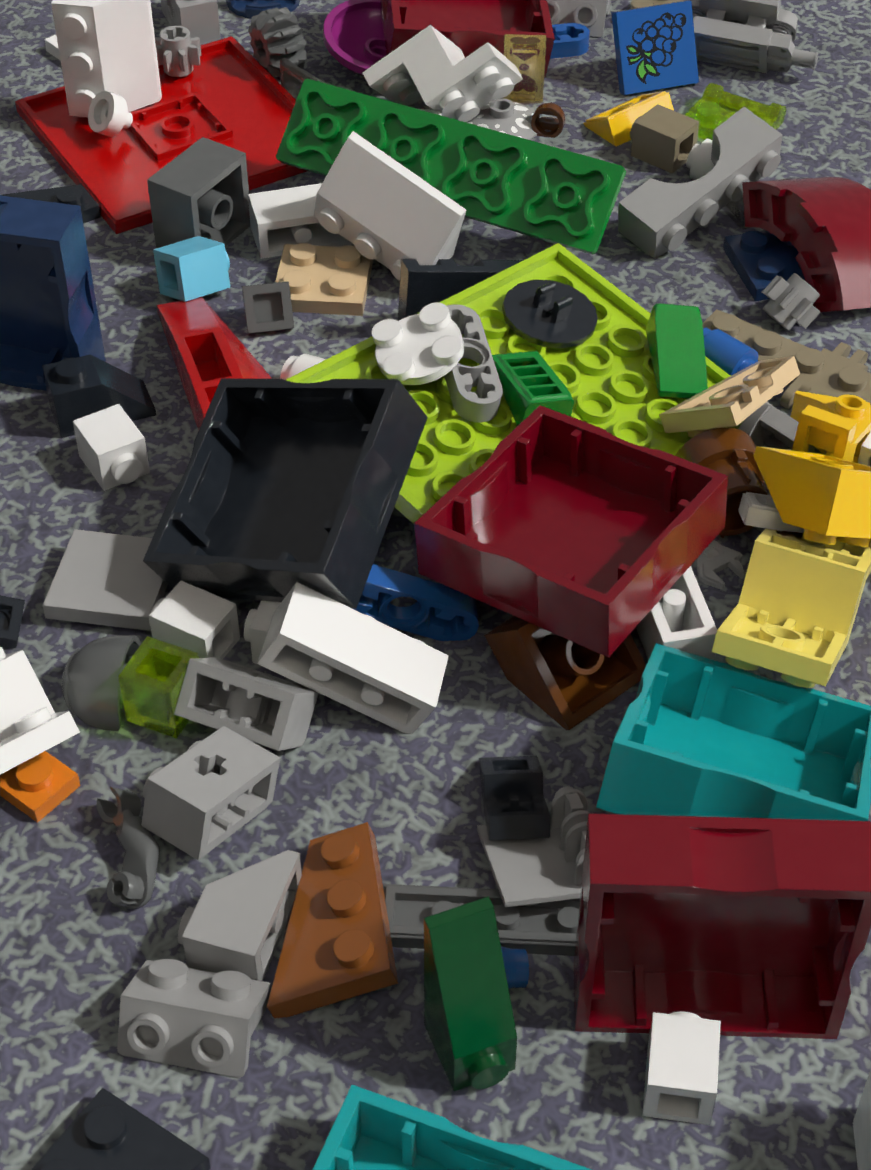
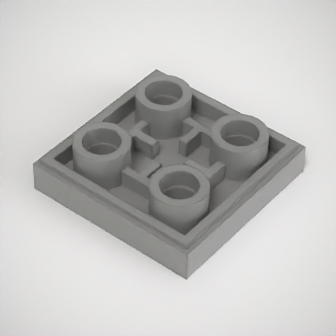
M74 529L43 603L45 618L151 631L149 615L155 603L163 598L168 585L143 562L152 538Z

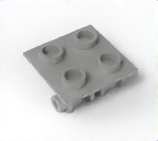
M567 786L555 793L551 805L550 838L489 840L486 825H477L478 835L505 907L530 906L545 902L580 898L588 814H594V812L588 811V800L582 791Z

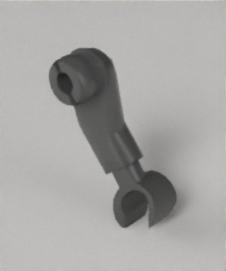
M110 787L117 799L118 807L111 801L97 798V810L105 822L116 825L118 830L115 834L125 850L122 871L114 874L115 879H110L107 884V896L116 906H124L127 909H139L145 906L152 898L160 847L151 832L141 826L142 818L139 817L141 801L137 794L128 790Z

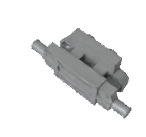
M691 0L697 61L767 73L768 70L787 73L792 65L815 70L819 53L795 49L793 41L796 38L798 17L791 11L781 9V0Z

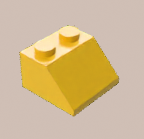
M756 446L754 459L784 523L803 528V538L813 542L835 545L836 540L855 546L869 547L871 539L870 466L821 453Z

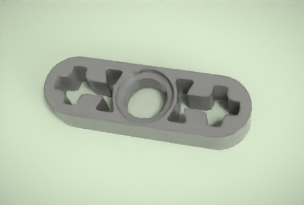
M457 304L447 305L451 320L457 324L461 334H464V354L462 358L474 360L479 364L478 366L470 367L458 363L445 375L454 410L459 416L468 421H490L498 413L503 389L481 319L469 307ZM477 386L476 393L471 392V387Z

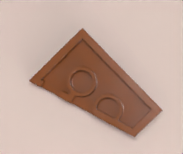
M368 822L310 840L267 1008L274 1019L294 1016L398 984L376 838Z

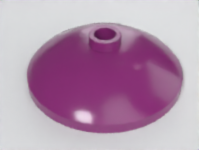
M380 0L345 1L333 8L324 21L323 41L329 53L342 66L363 77L362 72L386 56Z

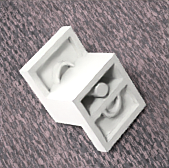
M431 25L362 72L371 88L394 103L411 105L423 98L425 104L433 110H442V116L463 122H468L479 114L480 108L492 100L502 99L513 91L514 85L523 80L516 65L490 43L487 42L465 58L458 46Z
M0 646L1 775L80 733L69 711L54 712L24 651L20 650L5 655Z

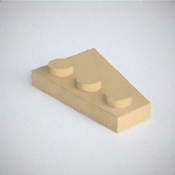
M795 356L758 361L659 414L665 433L687 431L688 437H694L710 429L739 425L773 396L784 391L783 388L800 375Z

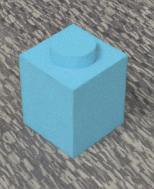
M196 236L153 249L160 294L187 302L230 288L228 273L230 261L225 251L224 243Z

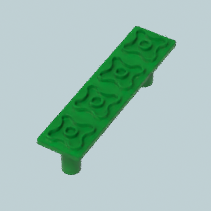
M305 79L303 81L276 154V159L281 163L327 176L344 143L354 131L465 208L466 213L464 217L551 243H559L562 246L592 255L597 253L626 175L624 167L618 164L312 79Z

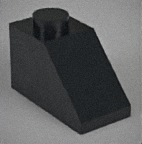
M91 354L77 358H66L59 362L42 365L50 409L61 438L75 435L74 420L116 404H120L132 421L157 415L143 380Z

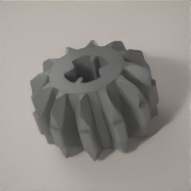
M287 7L268 9L253 16L248 30L251 36L250 45L254 51L253 57H256L258 62L273 77H286L304 69V63L307 60V53L305 51L307 42L303 39V29L299 27L297 17L291 14Z

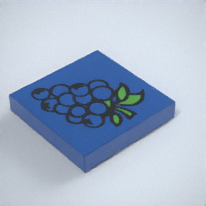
M691 0L611 12L619 91L621 95L699 83Z

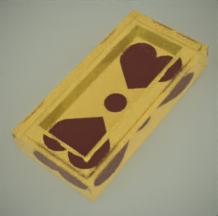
M505 34L504 56L516 65L523 80L514 85L513 91L503 99L518 103L543 102L546 35Z

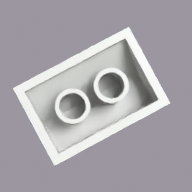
M150 0L52 1L51 5L69 116L88 117L91 102L101 91H109L122 96L126 100L128 112L161 100L162 93Z
M354 131L347 138L316 195L314 217L318 219L319 223L327 231L333 234L339 233L353 243L358 252L364 257L376 259L389 268L394 277L399 281L401 259H416L419 265H436L438 259H450L453 256L466 213L465 208Z

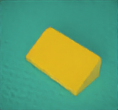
M669 92L648 93L593 116L583 124L617 147L631 140L630 131L634 121L654 106L659 104L673 111L674 109Z

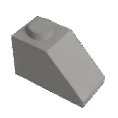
M290 850L284 851L205 886L196 907H188L179 925L178 943L184 947L187 967L216 973L227 970L238 971L246 974L250 979L263 981L291 916L302 876L300 853Z

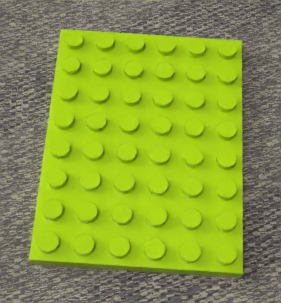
M557 243L439 302L446 306L457 304L473 309L481 319L492 355L538 351L569 390L574 400L571 417L605 429L612 435L629 443L661 450L676 456L679 449L687 441L693 438L688 437L687 431L665 433L659 414L687 399L658 396L646 335V327L651 313L561 244ZM530 280H553L570 285L585 294L595 306L598 320L594 333L583 344L570 348H547L530 343L515 334L504 320L502 306L507 292L517 284ZM370 337L286 379V381L317 383L331 379L388 378L384 376L378 366L375 356L376 344L373 337ZM705 356L708 388L731 376ZM461 358L458 362L470 367L479 365L476 361L467 358ZM445 376L426 384L403 385L428 417L394 506L413 524L457 482L481 467L491 457L497 445L517 427L503 393L498 413L492 420L472 422L462 418L454 410ZM477 386L471 387V392L476 393ZM742 421L739 425L734 426V427H731V428L739 429L740 425H741L744 421Z

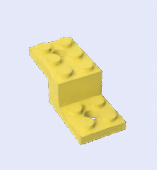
M765 529L755 540L739 602L718 628L711 652L726 656L725 661L736 668L754 671L758 670L759 667L782 673L781 678L795 686L813 688L816 684L826 687L848 644L865 582L871 572V539L869 547L855 546L836 540L835 545H828L804 539L803 533Z

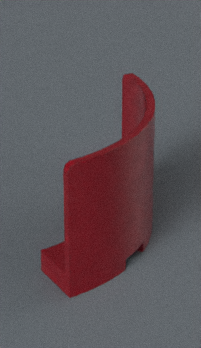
M840 177L742 182L745 227L761 228L774 234L781 241H790L799 252L795 258L803 272L805 281L820 294L813 303L814 307L820 312L871 308V189L858 182Z

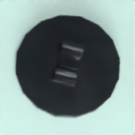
M530 280L517 284L507 292L502 306L504 320L515 334L530 343L547 348H570L583 344L593 335L598 320L595 306L585 294L570 285L553 280Z

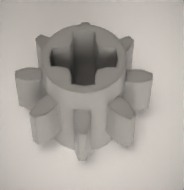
M169 26L161 30L160 38L155 37L158 66L163 65L164 72L172 77L186 76L193 71V65L201 64L200 38H190V31L186 27Z
M793 273L787 281L781 276L776 275L762 291L770 299L762 309L787 331L795 323L806 329L820 313L813 306V303L820 294L796 273Z

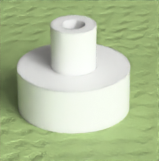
M101 91L94 97L88 112L89 126L94 132L113 137L122 128L128 129L131 126L133 116L128 112L126 100L122 96L109 91Z

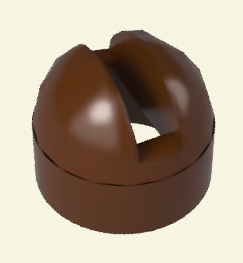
M552 102L540 105L535 110L531 119L532 130L537 133V136L555 138L562 132L565 125L564 111L559 105ZM540 114L553 115V116H557V118H553V117H541V118H540Z

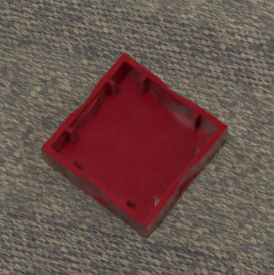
M540 405L497 445L491 457L481 467L457 482L414 523L418 571L420 575L599 654L610 657L725 528L728 475L661 450L629 443L612 435L605 429Z
M588 814L574 954L575 1031L650 1034L653 1012L670 1014L682 1011L694 1013L703 1019L721 1021L720 1035L837 1039L851 995V969L859 954L865 949L871 929V821Z

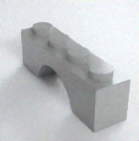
M746 107L741 108L713 130L711 161L714 167L712 170L699 179L685 183H667L650 178L619 202L618 232L654 259L663 255L668 250L673 251L677 249L687 235L700 225L705 226L709 224L717 212L728 203L738 201L743 197L742 182L758 181L762 177L770 176L777 169L781 161L782 134Z

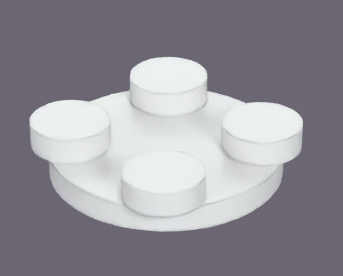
M443 303L428 304L420 311V314L411 315L399 321L394 319L382 320L372 328V337L376 344L375 356L381 372L388 379H398L403 385L426 384L445 376L458 364L464 354V342L461 331L457 324L451 320L449 309Z

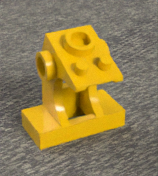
M796 391L790 417L799 423L792 450L808 452L809 445H813L823 454L858 463L861 446L871 431L870 402L849 394L833 397Z

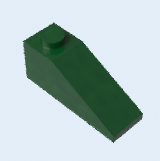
M489 896L424 918V1026L453 1091L471 1085L475 1089L492 1087L501 1082L508 1075L509 1071L515 1070L517 1032L494 906Z

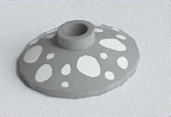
M503 98L489 102L480 108V112L475 118L466 122L528 140L537 136V133L531 127V119L535 110L522 103Z

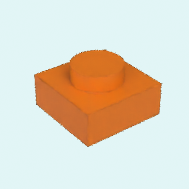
M46 751L4 772L0 776V796L37 823L81 786L78 773Z

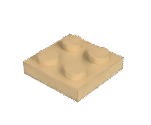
M308 243L284 244L275 282L289 281L292 312L363 316L373 259L364 257L355 246L351 245L335 247L316 246Z

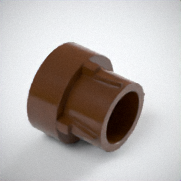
M731 427L714 428L704 431L687 441L676 454L677 457L728 475L725 528L718 534L721 538L738 535L754 528L753 526L744 525L738 512L743 493L752 492L768 495V488L754 459L756 446L752 438L744 431Z

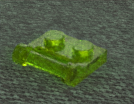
M709 83L703 96L691 107L685 116L699 121V138L713 140V130L743 107L749 109L776 130L784 121L786 107L776 103H772L770 106L725 92L723 86Z

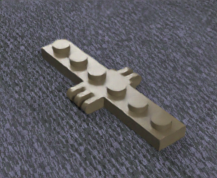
M717 309L703 322V328H709L710 330L720 329L758 352V361L795 356L800 375L787 385L789 387L782 395L780 406L786 409L793 407L796 391L833 397L845 394L855 395L866 402H870L871 405V373L867 372L868 366L864 365L867 361L868 353L858 349L849 359L847 357L850 354L851 346L841 342L833 351L824 348L820 352L817 349L806 347L782 337L776 332L768 331L739 319L735 315Z

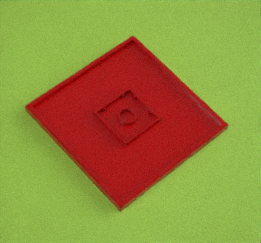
M230 36L201 45V64L193 65L194 69L189 75L172 77L164 72L163 65L158 66L162 93L161 100L131 111L130 113L133 116L131 126L128 129L122 128L113 137L94 132L89 126L88 117L69 116L65 86L15 101L18 114L76 185L82 184L99 204L101 216L115 234L153 222L147 179L202 137L246 153L249 190L308 171L281 163L276 159V154L296 99L234 37Z

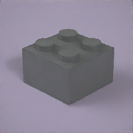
M202 137L147 179L156 248L196 236L222 242L226 247L251 226L246 153Z

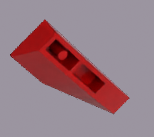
M202 297L187 302L176 301L157 305V313L198 431L221 378L272 379Z

